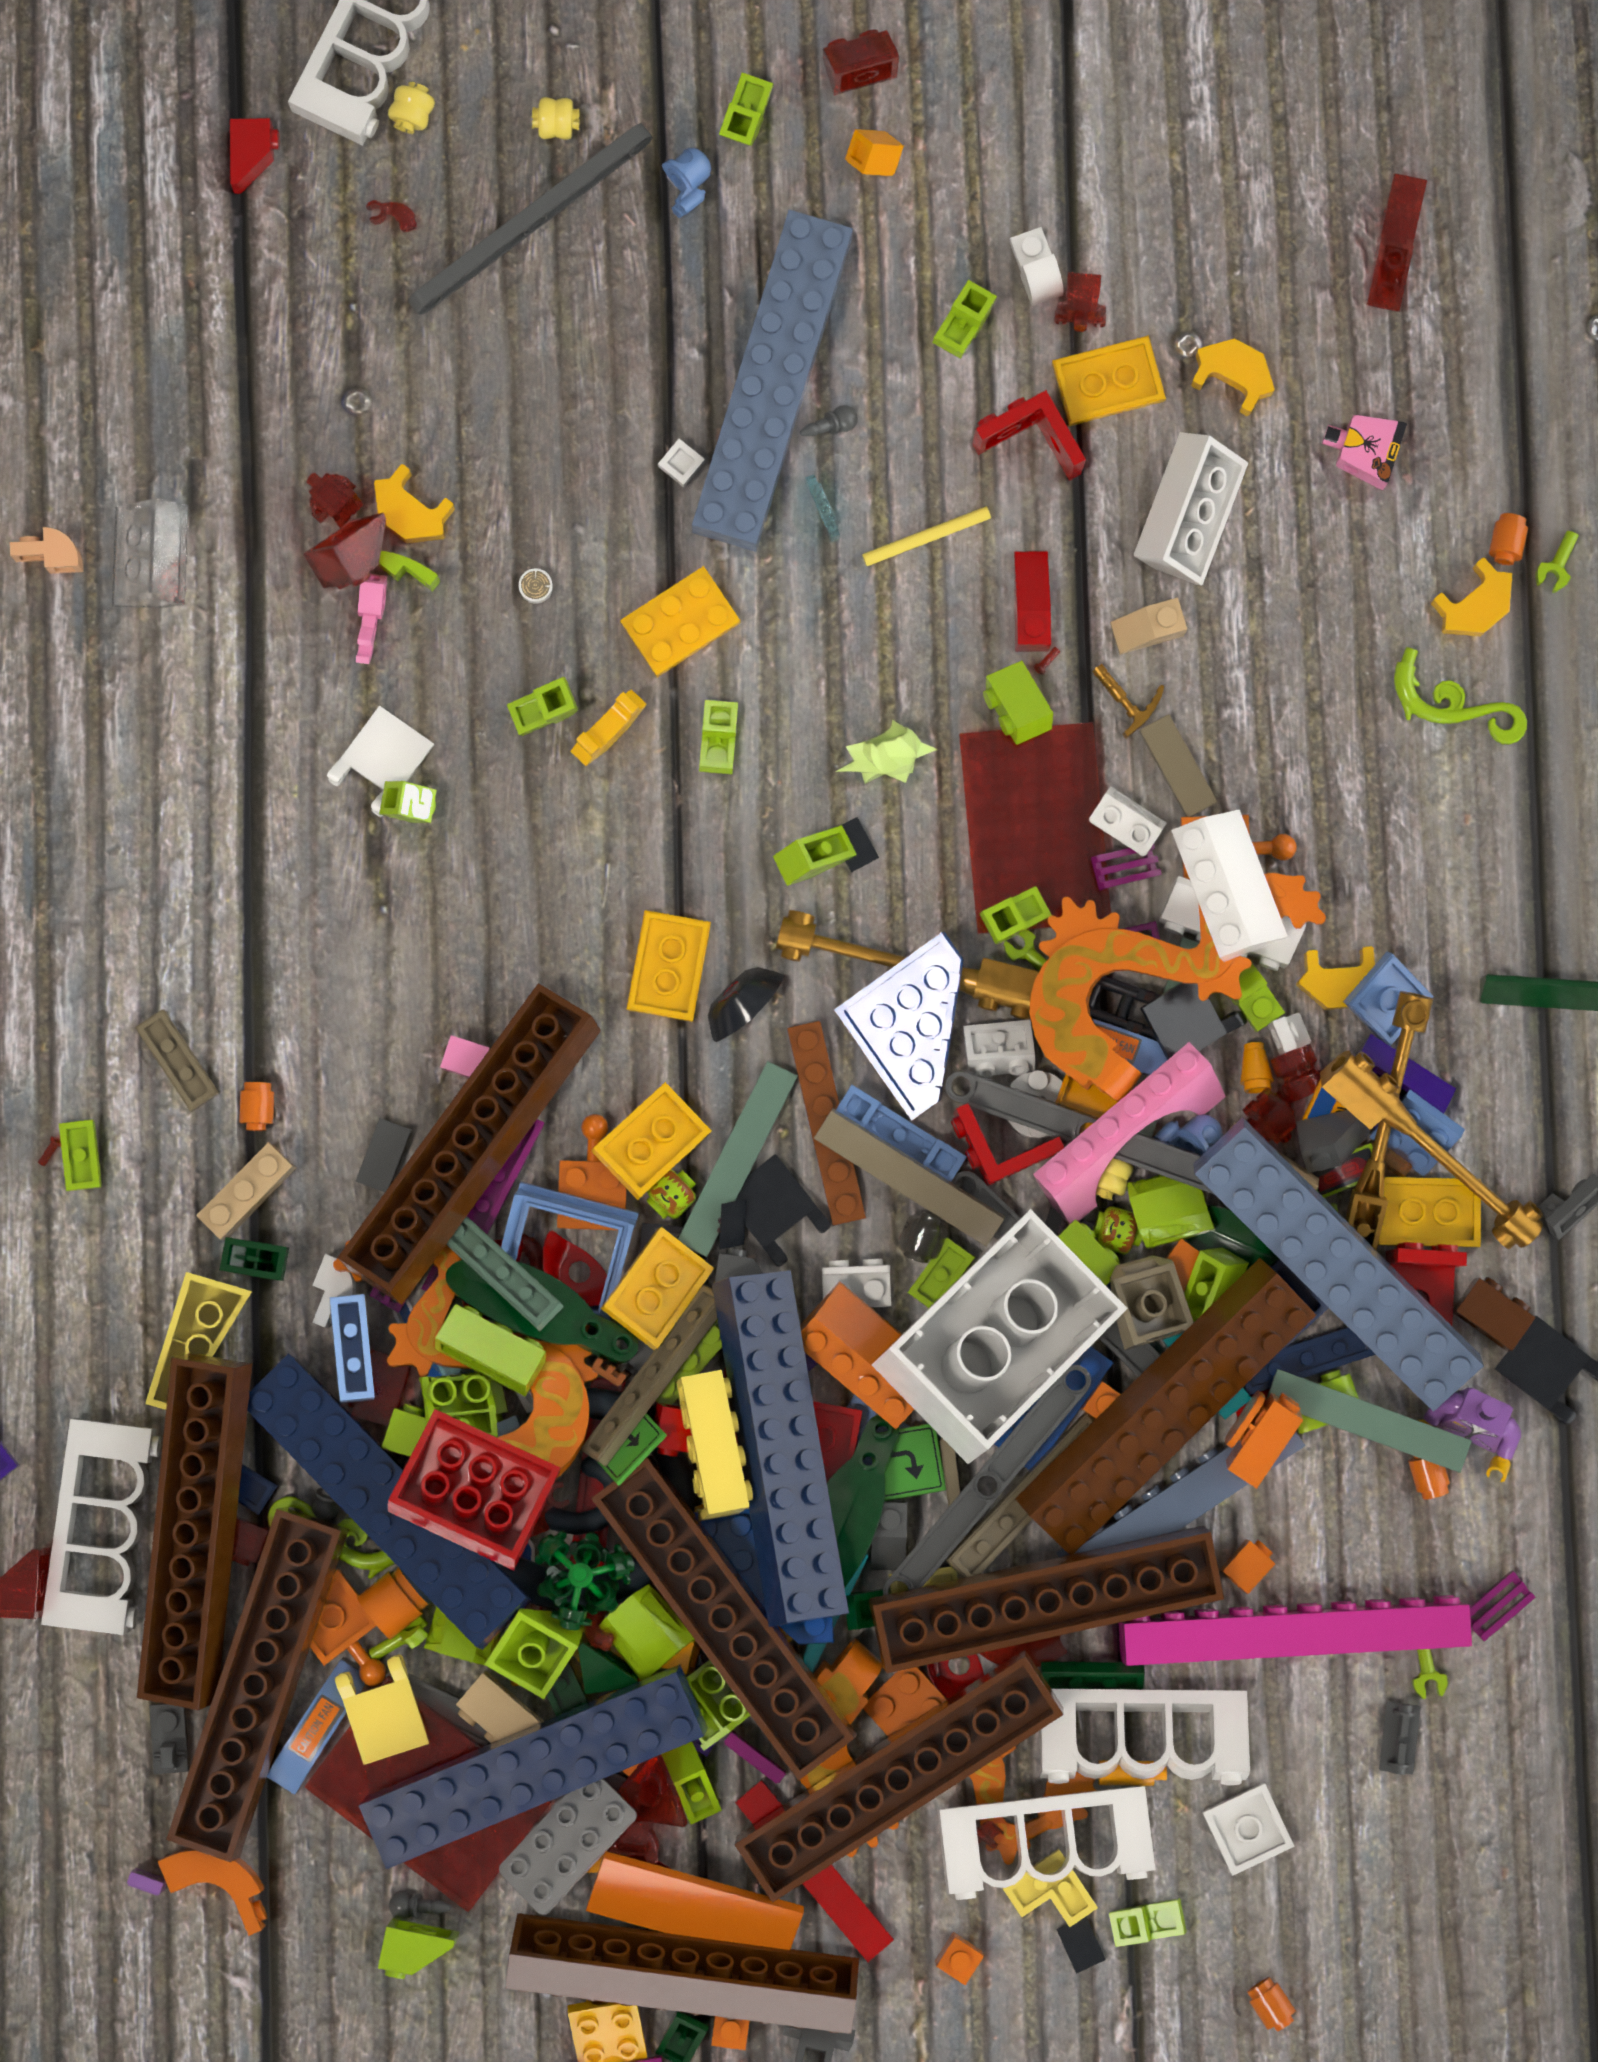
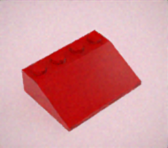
M434 1409L388 1499V1512L514 1571L561 1468Z

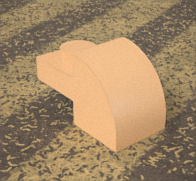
M43 527V541H40V538L36 536H24L19 538V542H10V556L16 562L44 561V567L50 574L84 572L80 551L67 535L57 529Z

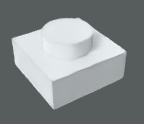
M678 439L660 460L658 467L681 486L685 487L705 463V459L682 440Z

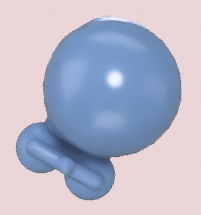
M687 148L676 159H668L662 164L666 175L681 191L675 200L676 204L672 207L673 213L678 218L688 214L703 202L705 198V190L697 188L710 176L711 163L708 157L696 148Z
M1202 1114L1193 1117L1182 1128L1179 1127L1178 1121H1170L1153 1138L1203 1155L1223 1136V1130L1215 1118Z

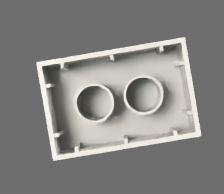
M1030 1209L937 1299L872 1366L969 1464L986 1452L1128 1308Z

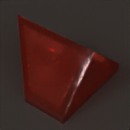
M662 1755L640 1763L617 1791L636 1811V1820L678 1827H686L688 1823L679 1794Z

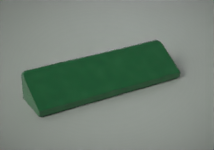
M1487 974L1480 979L1479 1001L1483 1004L1598 1011V982Z

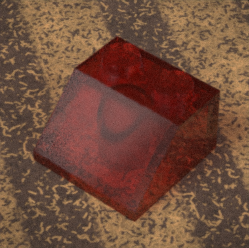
M876 29L868 30L860 34L859 38L849 41L844 38L837 39L828 43V47L823 48V62L834 96L897 78L899 54L887 30L878 32Z
M383 513L352 519L303 554L323 588L337 586L338 589H342L350 584L355 587L371 577L369 572L376 568L380 561L386 525V517Z
M51 1547L32 1549L0 1577V1618L37 1619L42 1617Z

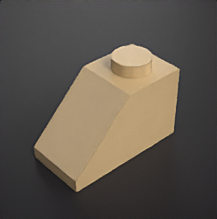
M1178 597L1143 607L1110 622L1119 655L1184 637L1187 631Z

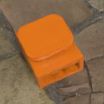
M1257 1390L1225 1437V1444L1230 1448L1234 1447L1226 1459L1227 1469L1256 1489L1303 1422V1417L1299 1411L1301 1409L1298 1406L1299 1403L1284 1393H1281L1279 1397L1271 1393L1265 1401V1395Z

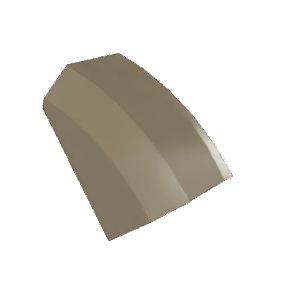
M1152 1255L1115 1267L1110 1276L1111 1292L1128 1308L1117 1319L1125 1350L1184 1333L1194 1323L1174 1262L1171 1259Z

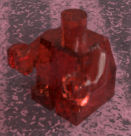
M1068 272L1065 301L1059 302L1055 309L1054 322L1056 324H1059V321H1062V325H1065L1067 322H1074V330L1077 332L1086 331L1087 323H1091L1094 327H1097V324H1100V327L1106 325V307L1099 304L1101 275Z
M312 473L307 478V484L312 487L308 491L311 495L309 503L312 516L319 523H322L329 517L341 529L351 519V515H355L364 505L353 491L356 485L345 476L326 473L321 478L316 473Z
M1266 1087L1256 1096L1257 1100H1252L1242 1111L1248 1117L1246 1121L1267 1142L1271 1140L1276 1144L1280 1141L1282 1143L1288 1142L1292 1137L1291 1131L1297 1126L1292 1105L1289 1100L1284 1098L1280 1091L1273 1093Z
M635 1820L607 1851L622 1856H630L631 1854L645 1855V1862L656 1865L659 1861V1840L654 1831V1821Z

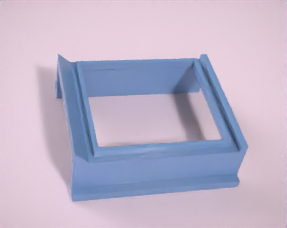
M520 1182L519 1188L514 1194L501 1248L515 1261L529 1207L619 1230L600 1305L590 1306L595 1314L611 1321L612 1317L600 1308L620 1282L639 1213Z

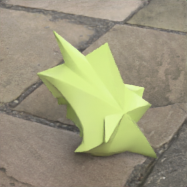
M892 719V725L885 733L872 739L846 746L853 760L835 772H861L865 784L884 774L906 783L909 774L913 773L915 759L939 749L922 743L912 730L903 727Z

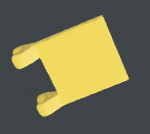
M400 1654L392 1656L387 1661L389 1671L394 1680L392 1683L356 1694L350 1672H343L335 1677V1683L343 1700L363 1765L430 1743L408 1677L404 1658Z

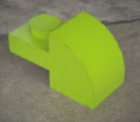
M742 72L732 102L729 103L719 135L752 146L762 125L763 115L774 84Z
M968 279L953 303L949 314L935 334L932 343L961 359L972 340L976 338L997 296Z
M565 677L533 690V693L507 704L520 736L529 734L551 723L557 724L578 711Z
M1037 886L1014 897H1010L979 914L995 944L1002 943L1052 916Z
M1253 964L1249 969H1245L1240 973L1239 982L1242 997L1240 1000L1230 999L1244 1013L1247 1021L1257 1033L1272 1021L1285 1014V1011L1267 987L1268 983Z

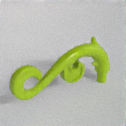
M1409 647L1405 648L1401 662L1396 664L1394 685L1403 706L1406 720H1410L1412 714L1429 722L1453 724L1503 711L1511 715L1513 724L1510 729L1503 730L1497 726L1496 718H1491L1488 720V730L1492 738L1500 744L1510 745L1518 742L1524 736L1527 730V719L1519 706L1511 703L1495 702L1463 708L1465 702L1464 689L1458 683L1451 680L1442 681L1437 684L1432 693L1435 704H1440L1445 698L1449 701V707L1440 709L1428 705L1417 695L1414 686L1419 687L1420 685L1414 676L1416 670L1414 663L1418 651Z
M287 1496L275 1501L268 1513V1524L271 1527L276 1509L292 1507L301 1510L306 1515L315 1517L312 1512L311 1506L297 1497ZM345 1518L338 1523L339 1526L349 1529L347 1537L354 1536V1545L356 1547L363 1545L367 1541L368 1535L352 1518ZM346 1540L339 1558L350 1566L362 1570H370L368 1574L369 1579L395 1564L383 1550L375 1553H362L350 1548Z

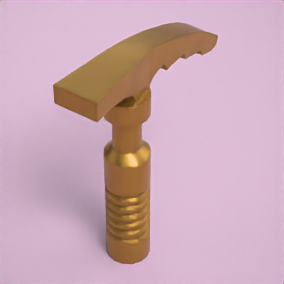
M1100 664L1092 673L1099 679L1114 700L1123 705L1127 710L1126 714L1128 717L1133 718L1132 725L1122 734L1127 739L1151 716L1162 697L1164 685H1160L1155 691L1156 695L1152 698L1151 703L1145 707L1146 710L1140 711L1137 705L1133 706L1128 700L1127 693L1118 685V682L1114 680V677H1112L1105 666Z

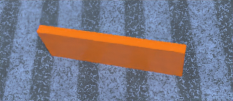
M606 1851L594 1881L586 1911L663 1933L790 1950L804 1914V1906L781 1899L772 1903L770 1898L763 1894Z

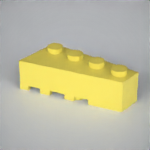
M189 1272L185 1273L145 1404L166 1410L171 1357L189 1353L213 1357L252 1291Z
M722 1370L681 1377L676 1383L683 1426L685 1429H691L692 1434L687 1436L688 1457L692 1463L697 1464V1470H694V1478L692 1479L694 1493H697L699 1498L702 1497L704 1507L697 1509L699 1521L739 1514L750 1507L749 1501L753 1500V1493L750 1481L744 1480L742 1467L746 1466L744 1449L742 1445L737 1446L735 1432H739L737 1415L735 1411L730 1412L728 1398H732L730 1381L728 1377L723 1378Z

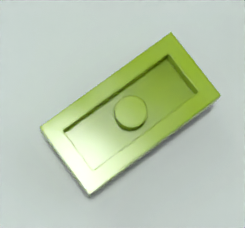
M95 1120L60 1123L59 1132L66 1191L101 1188L102 1182Z
M946 1238L907 1293L929 1308L962 1276L975 1257L949 1238Z

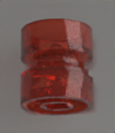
M1311 1044L1304 1045L1270 1060L1276 1077L1284 1080L1281 1089L1288 1104L1314 1094L1321 1079L1320 1072L1322 1070L1315 1069L1314 1065L1318 1060Z

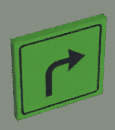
M646 1413L608 1465L605 1467L600 1464V1466L620 1486L667 1435Z
M929 1424L899 1429V1441L884 1473L885 1501L946 1491L936 1431ZM888 1431L879 1432V1433H877V1434H879V1435H884V1434H886ZM871 1457V1458H872V1464H874V1463H875V1459H874L873 1457Z

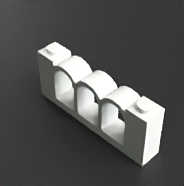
M339 0L288 100L291 111L363 146L367 137L372 138L379 125L376 109L382 106L389 92L386 73L398 69L406 61L410 50L407 32L416 30L427 20L430 11L429 0H420L416 9L406 15L390 13L365 0ZM356 13L393 30L400 37L396 49L383 56L370 54L343 41ZM336 54L373 71L379 77L378 86L375 90L362 97L349 95L322 82Z
M70 1419L41 1625L125 1635L129 1632V1628H134L137 1608L132 1607L133 1599L124 1597L133 1588L136 1580V1571L131 1558L125 1552L131 1550L138 1543L143 1531L142 1519L132 1504L138 1502L147 1491L149 1472L144 1463H152L153 1457H158L161 1437L156 1436L157 1429ZM84 1455L117 1459L129 1463L137 1474L135 1491L124 1500L79 1495ZM77 1504L121 1510L130 1522L131 1531L128 1539L123 1545L116 1548L72 1543ZM71 1552L114 1558L120 1563L124 1573L121 1588L113 1595H98L65 1590Z
M1052 1689L1063 1706L1064 1715L1039 1730L1040 1778H1048L1049 1783H1068L1069 1779H1075L1076 1772L1088 1778H1103L1114 1772L1118 1765H1120L1124 1772L1139 1779L1157 1776L1163 1772L1166 1765L1174 1774L1190 1780L1202 1778L1212 1771V1780H1221L1223 1785H1239L1242 1783V1780H1247L1250 1774L1247 1691ZM1076 1711H1114L1115 1754L1113 1758L1105 1763L1096 1764L1088 1762L1081 1756L1076 1744ZM1124 1712H1162L1163 1756L1155 1763L1142 1764L1129 1756L1125 1747ZM1172 1712H1210L1211 1756L1207 1761L1202 1764L1193 1765L1185 1763L1177 1756L1173 1746Z
M1145 1786L937 1809L946 1892L948 1894H955L956 1900L976 1898V1891L984 1890L983 1882L992 1887L999 1888L1015 1885L1023 1878L1025 1872L1037 1880L1055 1882L1066 1877L1073 1867L1086 1875L1099 1877L1110 1874L1117 1868V1873L1126 1874L1127 1880L1147 1878V1871L1155 1870ZM1109 1805L1114 1843L1113 1855L1104 1866L1089 1868L1081 1862L1077 1854L1072 1809ZM1061 1810L1066 1859L1062 1867L1056 1872L1043 1874L1036 1871L1030 1863L1024 1814ZM1014 1816L1018 1865L1009 1877L1001 1880L992 1879L987 1876L981 1866L976 1820Z

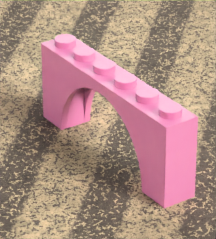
M1188 1042L1033 1174L1052 1207L1068 1224L1072 1223L1075 1219L1079 1222L1097 1207L1096 1189L1104 1170L1116 1153L1135 1134L1155 1120L1173 1112L1192 1111L1197 1115L1206 1114L1226 1097L1212 1065Z

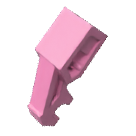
M364 573L360 581L358 616H362V624L357 639L359 648L356 655V663L369 664L371 661L378 619H382L384 613L388 576Z

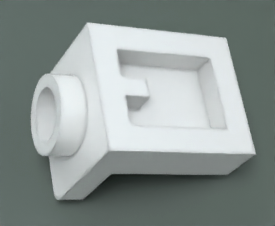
M1299 1013L1288 1017L1284 1016L1267 1025L1280 1056L1311 1043Z

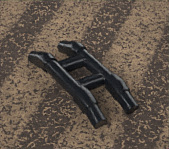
M1103 976L1092 989L1088 1002L1091 1018L1157 1041L1150 1026L1128 1019L1134 1000L1147 1004L1161 994ZM1102 989L1122 995L1115 1014L1096 1008Z

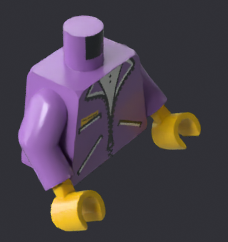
M1468 1387L1455 1392L1434 1412L1429 1408L1424 1414L1425 1420H1417L1472 1441L1471 1443L1490 1452L1497 1453L1498 1456H1494L1491 1459L1486 1475L1489 1477L1492 1470H1499L1503 1474L1500 1482L1506 1480L1511 1467L1509 1460L1513 1458L1521 1438L1519 1425L1514 1418L1510 1417L1513 1407L1474 1388Z

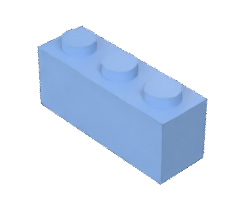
M365 1295L330 1297L339 1403L374 1400Z

